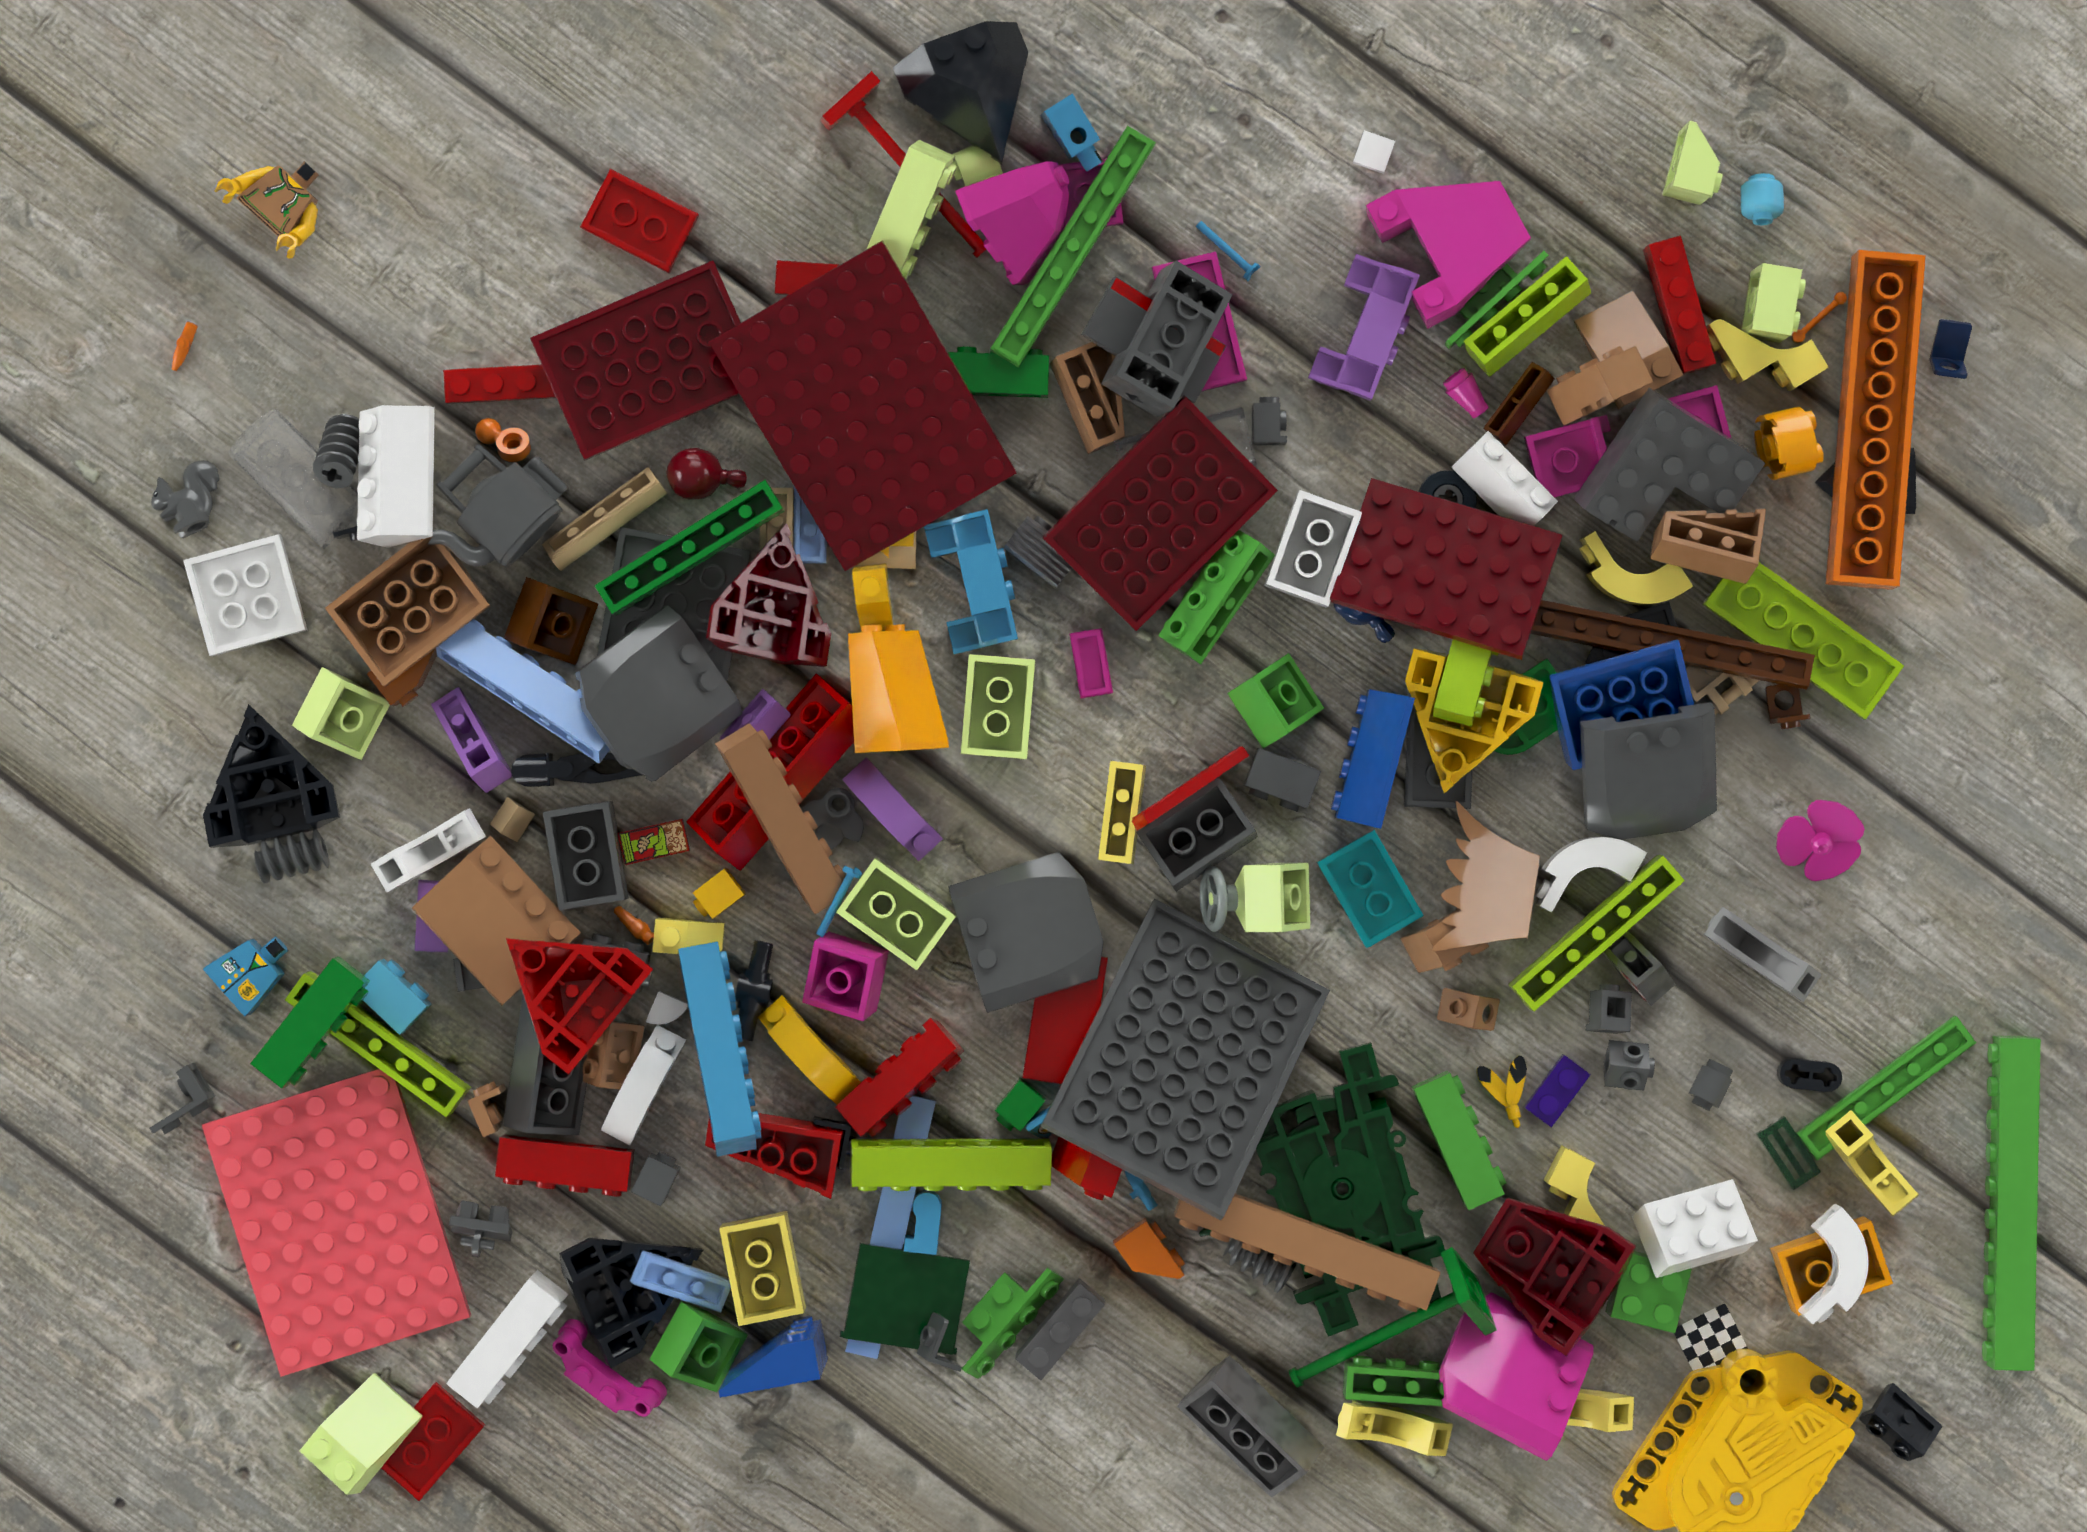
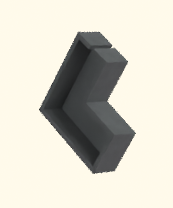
M1648 388L1574 499L1585 511L1607 524L1610 523L1613 528L1638 542L1675 487L1717 513H1724L1726 510H1734L1765 465V462L1748 448L1656 391Z

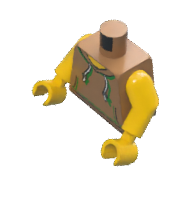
M305 161L292 175L279 165L276 167L266 166L243 173L232 180L229 178L221 179L214 192H218L224 189L229 192L222 200L225 204L230 203L235 194H240L236 199L278 236L275 250L278 251L283 246L289 247L286 256L289 259L294 257L296 247L302 245L315 231L318 214L316 204L318 200L306 189L319 174Z

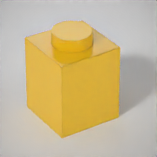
M724 868L693 892L696 897L693 904L703 917L709 914L714 919L745 896L746 892L730 871Z

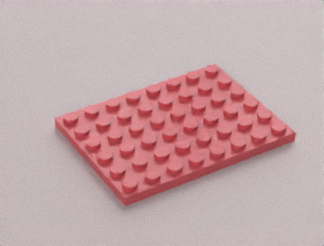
M376 1069L202 1124L280 1377L472 1316L399 1083L386 1073Z

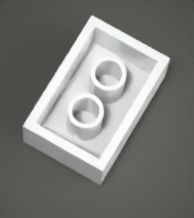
M1299 490L1264 586L1327 608L1331 602L1330 596L1336 578L1341 574L1362 512Z
M1733 1179L1644 1204L1632 1216L1656 1278L1745 1253L1758 1241Z

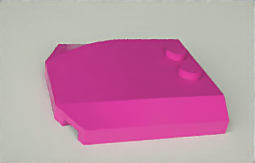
M1490 1292L1485 1298L1497 1331L1485 1336L1466 1313L1461 1316L1439 1370L1440 1382L1443 1383L1444 1390L1442 1407L1547 1461L1552 1457L1563 1436L1593 1357L1594 1345L1580 1339L1569 1355L1565 1356L1540 1339L1533 1331V1326L1521 1311L1518 1312L1510 1301Z

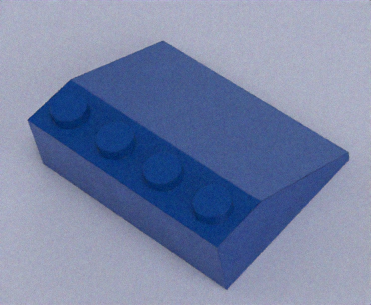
M1678 639L1549 675L1558 734L1565 761L1572 770L1582 768L1581 721L1613 717L1617 723L1679 713L1678 707L1694 705Z
M1371 689L1367 690L1366 696L1360 694L1356 708V714L1361 715L1358 728L1352 726L1347 746L1352 747L1350 759H1343L1339 778L1344 779L1341 792L1335 791L1331 804V810L1336 811L1335 818L1373 828H1382L1415 698Z
M812 1316L794 1319L793 1324L788 1325L729 1370L719 1389L720 1398L821 1379L828 1360L821 1320L813 1321Z

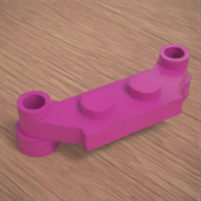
M568 1319L559 1329L558 1337L552 1345L554 1352L563 1361L566 1369L564 1372L565 1376L615 1413L618 1410L634 1411L637 1415L646 1417L653 1408L658 1407L667 1395V1389L661 1381L649 1378L644 1381L641 1387L634 1386L582 1346L583 1341L588 1335L586 1326L579 1320Z

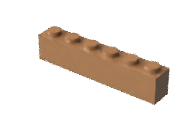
M749 723L715 743L804 902L816 915L831 905L845 878V874L838 864L833 866L828 857L833 855L825 839L822 837L818 840L813 830L817 829L818 826L809 811L803 813L798 805L803 800L793 784L788 786L783 776L788 774L784 765L778 757L774 759L771 757L768 749L772 747V744L762 729L757 732Z

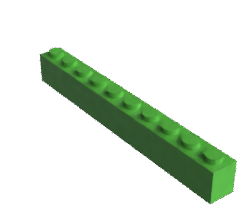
M1993 1036V1043H1989L1987 1051L1988 1062L1992 1063V1076H1989L1987 1079L1988 1096H1992L1991 1110H1988L1986 1114L1987 1128L1991 1129V1143L1986 1145V1160L1990 1163V1176H1986L1985 1192L1987 1196H1990V1208L1985 1210L1984 1215L1985 1227L1989 1229V1242L1984 1244V1259L1988 1262V1275H1984L1983 1290L1984 1294L1988 1295V1308L1983 1309L1982 1316L1983 1326L1987 1328V1341H1983L1982 1357L1984 1361H1987V1366L1994 1370H2035L2041 1039L2032 1036Z

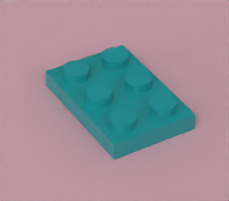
M1374 829L1316 862L1366 949L1424 916Z

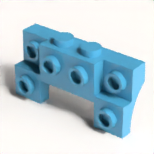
M988 509L924 526L931 558L957 553L972 615L946 622L953 654L1018 640L1009 600L1015 599L1011 580L1004 581L1002 568L1008 567L1004 548L997 549Z

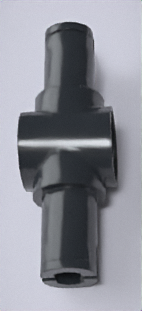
M755 940L749 968H745L744 973L739 975L735 998L736 1002H738L737 1008H740L739 1018L742 1040L753 1041L759 1012L763 1013V1008L768 1007L773 979H770L771 974L768 973L773 949L772 943Z

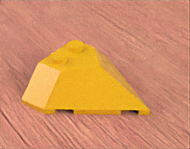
M1413 648L1405 682L1411 697L1415 698L1414 707L1440 779L1443 793H1446L1455 783L1535 715L1544 682L1511 670L1489 665L1494 667L1490 687L1483 686L1480 697L1486 699L1481 718L1474 717L1472 727L1433 717V708L1448 654Z

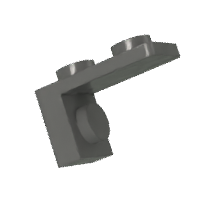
M195 1063L186 1065L176 1072L180 1078L177 1080L181 1091L187 1097L191 1095L193 1101L150 1127L149 1129L152 1134L162 1130L165 1135L182 1124L179 1118L190 1112L192 1117L210 1107L207 1101L215 1097Z

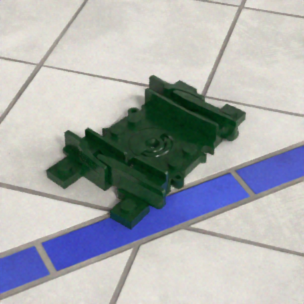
M1371 1042L1339 1050L1347 1083L1334 1086L1333 1095L1316 1097L1314 1091L1309 1090L1276 1105L1256 1147L1257 1155L1262 1164L1259 1175L1263 1176L1270 1173L1276 1177L1275 1185L1266 1189V1193L1274 1196L1277 1206L1281 1211L1433 1267L1430 1259L1441 1256V1252L1445 1251L1442 1239L1438 1235L1424 1236L1420 1222L1424 1212L1423 1209L1411 1210L1407 1206L1408 1199L1413 1195H1418L1419 1192L1411 1187L1403 1156L1394 1149V1147H1402L1405 1144L1406 1136L1400 1130H1393L1390 1133L1394 1123L1385 1097L1369 1101L1368 1097L1369 1093L1398 1086V1079L1393 1074L1380 1076ZM1294 1108L1296 1123L1299 1125L1286 1134L1280 1117ZM1336 1109L1340 1131L1333 1138L1336 1155L1330 1156L1322 1137L1330 1133L1323 1113ZM1396 1135L1401 1136L1399 1142L1394 1141ZM1341 1182L1346 1183L1349 1187L1348 1192L1344 1195H1340L1336 1191V1186ZM1300 1264L1305 1279L1315 1276L1305 1272V1265ZM1324 1273L1323 1280L1293 1291L1297 1303L1303 1305L1311 1301L1315 1302L1328 1337L1359 1325L1347 1294L1364 1287L1355 1284L1354 1289L1347 1288L1335 1282L1337 1277ZM1436 1284L1430 1303L1441 1298L1438 1284Z

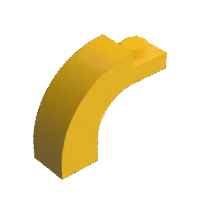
M783 995L758 1016L759 1020L767 1028L768 1034L783 1052L836 1105L861 1083L849 1066L815 1034Z

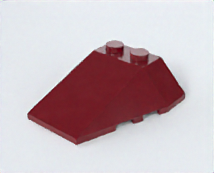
M1506 1198L1473 1254L1497 1285L1502 1286L1513 1301L1512 1304L1518 1312L1521 1311L1533 1326L1532 1329L1536 1335L1565 1356H1568L1592 1325L1627 1270L1636 1245L1610 1227Z

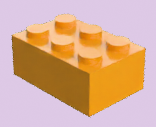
M1864 1216L1853 1219L1865 1239L1868 1251V1274L1860 1295L1893 1284L1873 1223ZM1816 1232L1770 1248L1790 1309L1798 1316L1801 1314L1797 1310L1826 1284L1832 1271L1833 1260L1831 1251Z

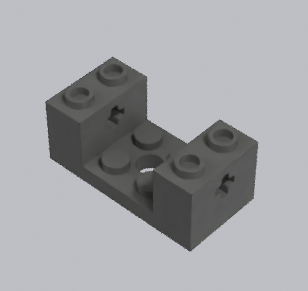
M1177 260L1160 270L1147 294L1148 297L1153 299L1128 349L1115 356L1101 384L1156 417L1173 410L1233 294ZM1168 327H1174L1179 331L1180 342L1178 344H1171L1166 339L1165 333Z

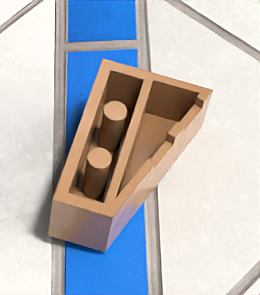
M1093 342L1056 356L1049 363L1088 454L1113 445L1125 437L1122 396L1101 384L1115 356Z
M1456 908L1455 911L1445 917L1428 923L1429 926L1400 938L1418 973L1443 967L1445 971L1450 970L1462 963L1460 957L1470 952L1471 956L1489 947L1488 943L1444 951H1431L1439 940L1456 928L1443 924V920L1456 912H1460V909Z

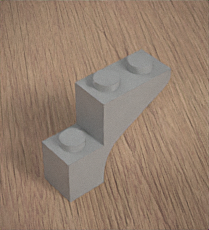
M1724 907L1710 920L1708 929L1704 933L1706 937L1730 956L1757 971L1772 984L1802 1002L1805 1001L1821 977V974L1808 963L1780 947Z

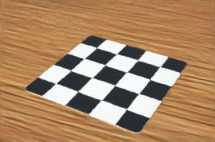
M1722 1304L1678 1326L1674 1333L1693 1371L1720 1365L1730 1352L1737 1349H1748L1726 1304ZM1697 1377L1699 1382L1707 1379L1705 1377Z

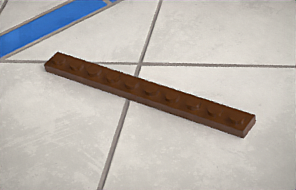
M1545 600L1541 601L1531 634L1623 653L1634 652L1678 639L1684 663L1687 666L1805 690L1808 689L1815 657L1813 654Z

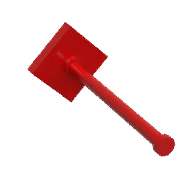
M871 71L822 115L821 122L830 131L846 115H849L851 118L855 116L901 168L906 153L865 108L867 104L863 100L880 84L878 77ZM944 197L939 212L974 250L972 254L978 258L987 250L984 246V241Z

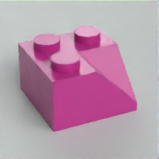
M828 931L824 937H819L814 941L802 1003L860 1021L866 1020L878 1008L889 950Z

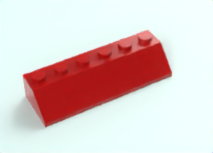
M817 673L785 708L790 712V717L770 738L772 747L768 749L773 759L776 757L780 759L788 773L783 776L788 786L793 784L796 787L802 800L854 743L852 704ZM731 772L726 775L686 821L719 856L739 871L747 865L769 839Z

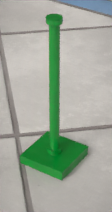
M1453 1247L1441 1252L1453 1292L1429 1303L1427 1311L1419 1308L1417 1312H1411L1299 1369L1296 1367L1290 1369L1289 1375L1292 1382L1299 1388L1304 1385L1305 1380L1458 1304L1485 1336L1497 1331L1479 1278Z

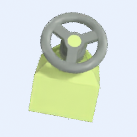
M1309 863L1244 865L1234 885H1226L1221 870L1216 866H1209L1204 871L1200 884V908L1206 927L1212 932L1219 931L1225 923L1227 912L1235 911L1245 932H1287L1310 929Z

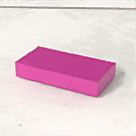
M1102 628L1069 633L1080 699L1113 693Z

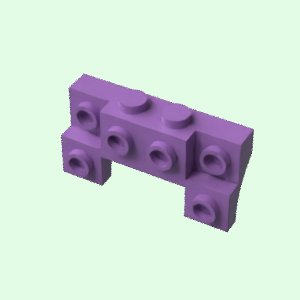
M1356 254L1344 286L1368 295L1346 354L1344 355L1320 346L1308 379L1371 401L1385 364L1391 366L1398 351V347L1394 346L1393 343L1397 333L1403 335L1408 325L1410 316L1406 315L1405 312L1412 297L1411 291L1415 289L1420 275L1401 267L1381 263Z

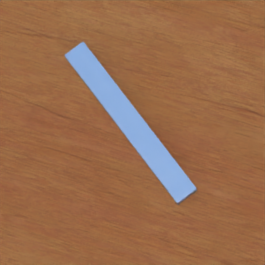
M914 1095L909 1099L912 1105L898 1116L893 1139H928L936 1100ZM882 1187L870 1240L871 1245L903 1249L916 1187H911L908 1191H894L891 1187ZM848 1339L845 1352L878 1359L881 1344Z

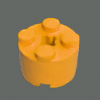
M1797 406L1759 415L1756 418L1755 423L1761 422L1760 430L1754 431L1756 451L1758 457L1765 462L1763 467L1769 466L1772 474H1767V476L1771 480L1811 472L1816 468L1817 463L1823 462V449L1816 442L1814 432L1817 426L1816 418L1811 410L1804 411L1801 407Z

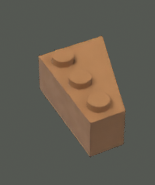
M1618 346L1602 354L1604 360L1599 362L1595 358L1579 366L1581 372L1576 374L1572 370L1556 378L1558 384L1548 389L1547 393L1563 426L1581 419L1653 382L1636 346L1625 351L1622 350L1621 346Z
M1735 509L1726 510L1724 513L1708 514L1706 510L1666 511L1654 531L1650 559L1746 584L1759 564L1766 509H1756L1755 512L1737 513Z

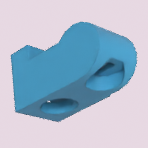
M923 1190L914 1198L912 1207L916 1216L914 1236H905L903 1252L937 1255L942 1201L935 1191Z

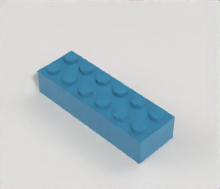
M718 941L678 949L680 968L717 1157L756 1149V1139L762 1138L758 1111L751 1112L750 1108L755 1106V1095L752 1079H745L744 1077L745 1074H749L745 1046L738 1047V1043L743 1042L739 1014L732 1015V1011L736 1010L733 983H726L725 981L730 979L727 952H720Z

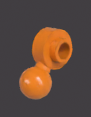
M492 418L482 419L476 425L475 434L477 439L484 444L496 443L498 454L505 461L518 462L529 455L531 445L529 436L524 430L508 428L502 431L500 424Z

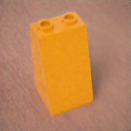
M905 624L885 625V631H881V625L861 626V632L848 633L855 753L949 748L947 733L919 630L905 631Z

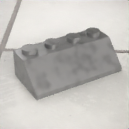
M1230 1355L1212 1368L1177 1405L1271 1498L1305 1475L1325 1448L1313 1434L1308 1432L1288 1410L1281 1406Z

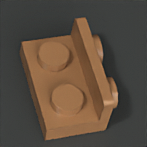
M613 1021L587 1053V1059L583 1064V1082L599 1088L620 1090L640 1053L645 1026Z
M494 1081L473 1090L474 1097L467 1100L483 1137L498 1131L501 1128L500 1122L504 1120L497 1102L491 1103L489 1098L501 1094L507 1089L504 1084L496 1086Z

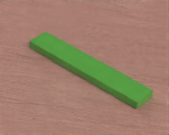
M1953 1016L1796 1132L1797 1136L1814 1159L1818 1161L1834 1149L1825 1131L1850 1110L1854 1112L1864 1125L1868 1124L1976 1044V1041L1959 1018Z

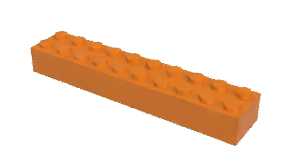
M1858 250L1851 257L1825 583L1828 585L1887 590L1900 587L1926 255Z

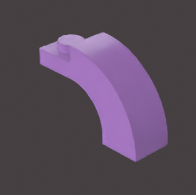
M867 757L842 779L880 823L918 861L943 840L935 829L910 805Z

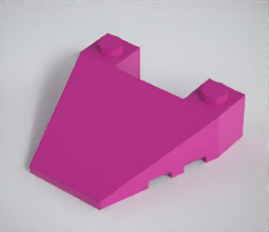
M1501 181L1396 189L1366 205L1367 216L1382 243L1413 228L1439 276L1411 291L1412 301L1427 329L1456 315L1487 284L1491 277L1499 269H1502L1531 240Z

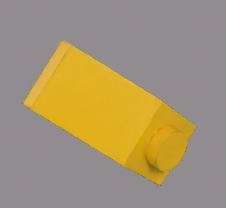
M887 564L853 567V586L860 629L861 626L881 625L882 631L885 630V625H894Z

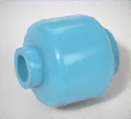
M1755 174L1748 178L1749 181H1746L1741 186V214L1745 218L1753 220L1755 225H1769L1773 222V219L1779 217L1784 212L1783 184L1771 174Z

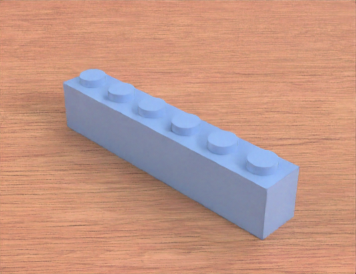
M471 620L436 647L437 657L600 764L610 751L581 709V689L575 691L566 685L565 679L556 672L551 671L548 673L540 668L539 663L532 656L526 653L523 655L517 653L506 639L501 636L493 637L485 631V627L477 620Z

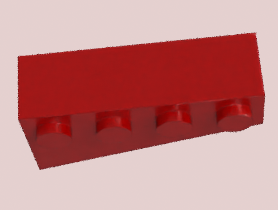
M929 1018L922 1025L926 1030L923 1034L919 1032L914 1036H910L901 1045L900 1051L902 1053L898 1057L894 1054L887 1058L875 1070L877 1075L873 1079L870 1076L864 1079L835 1107L860 1137L866 1138L868 1135L872 1138L876 1137L887 1127V1124L884 1122L893 1113L897 1116L901 1115L912 1105V1102L909 1100L919 1091L921 1094L926 1093L937 1083L934 1077L942 1070L948 1073L962 1061L959 1056L964 1052V1049L940 1021Z
M758 1113L762 1138L756 1139V1149L728 1154V1156L744 1163H751L762 1168L765 1172L793 1181L792 1183L798 1186L807 1187L831 1199L834 1191L843 1130L816 1125L812 1121ZM709 1118L705 1146L716 1150Z

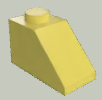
M656 918L652 952L679 954L678 949L717 941L721 952L723 950L725 923Z

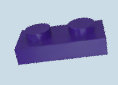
M1562 1054L1523 1107L1552 1127L1591 1074Z

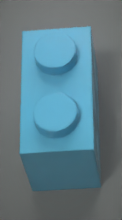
M381 959L364 975L370 982L365 987L369 992L363 1001L400 1035L405 1033L432 1004L427 1000L429 994L422 986L416 982L410 984L403 977L405 971L399 964L392 959L389 962Z

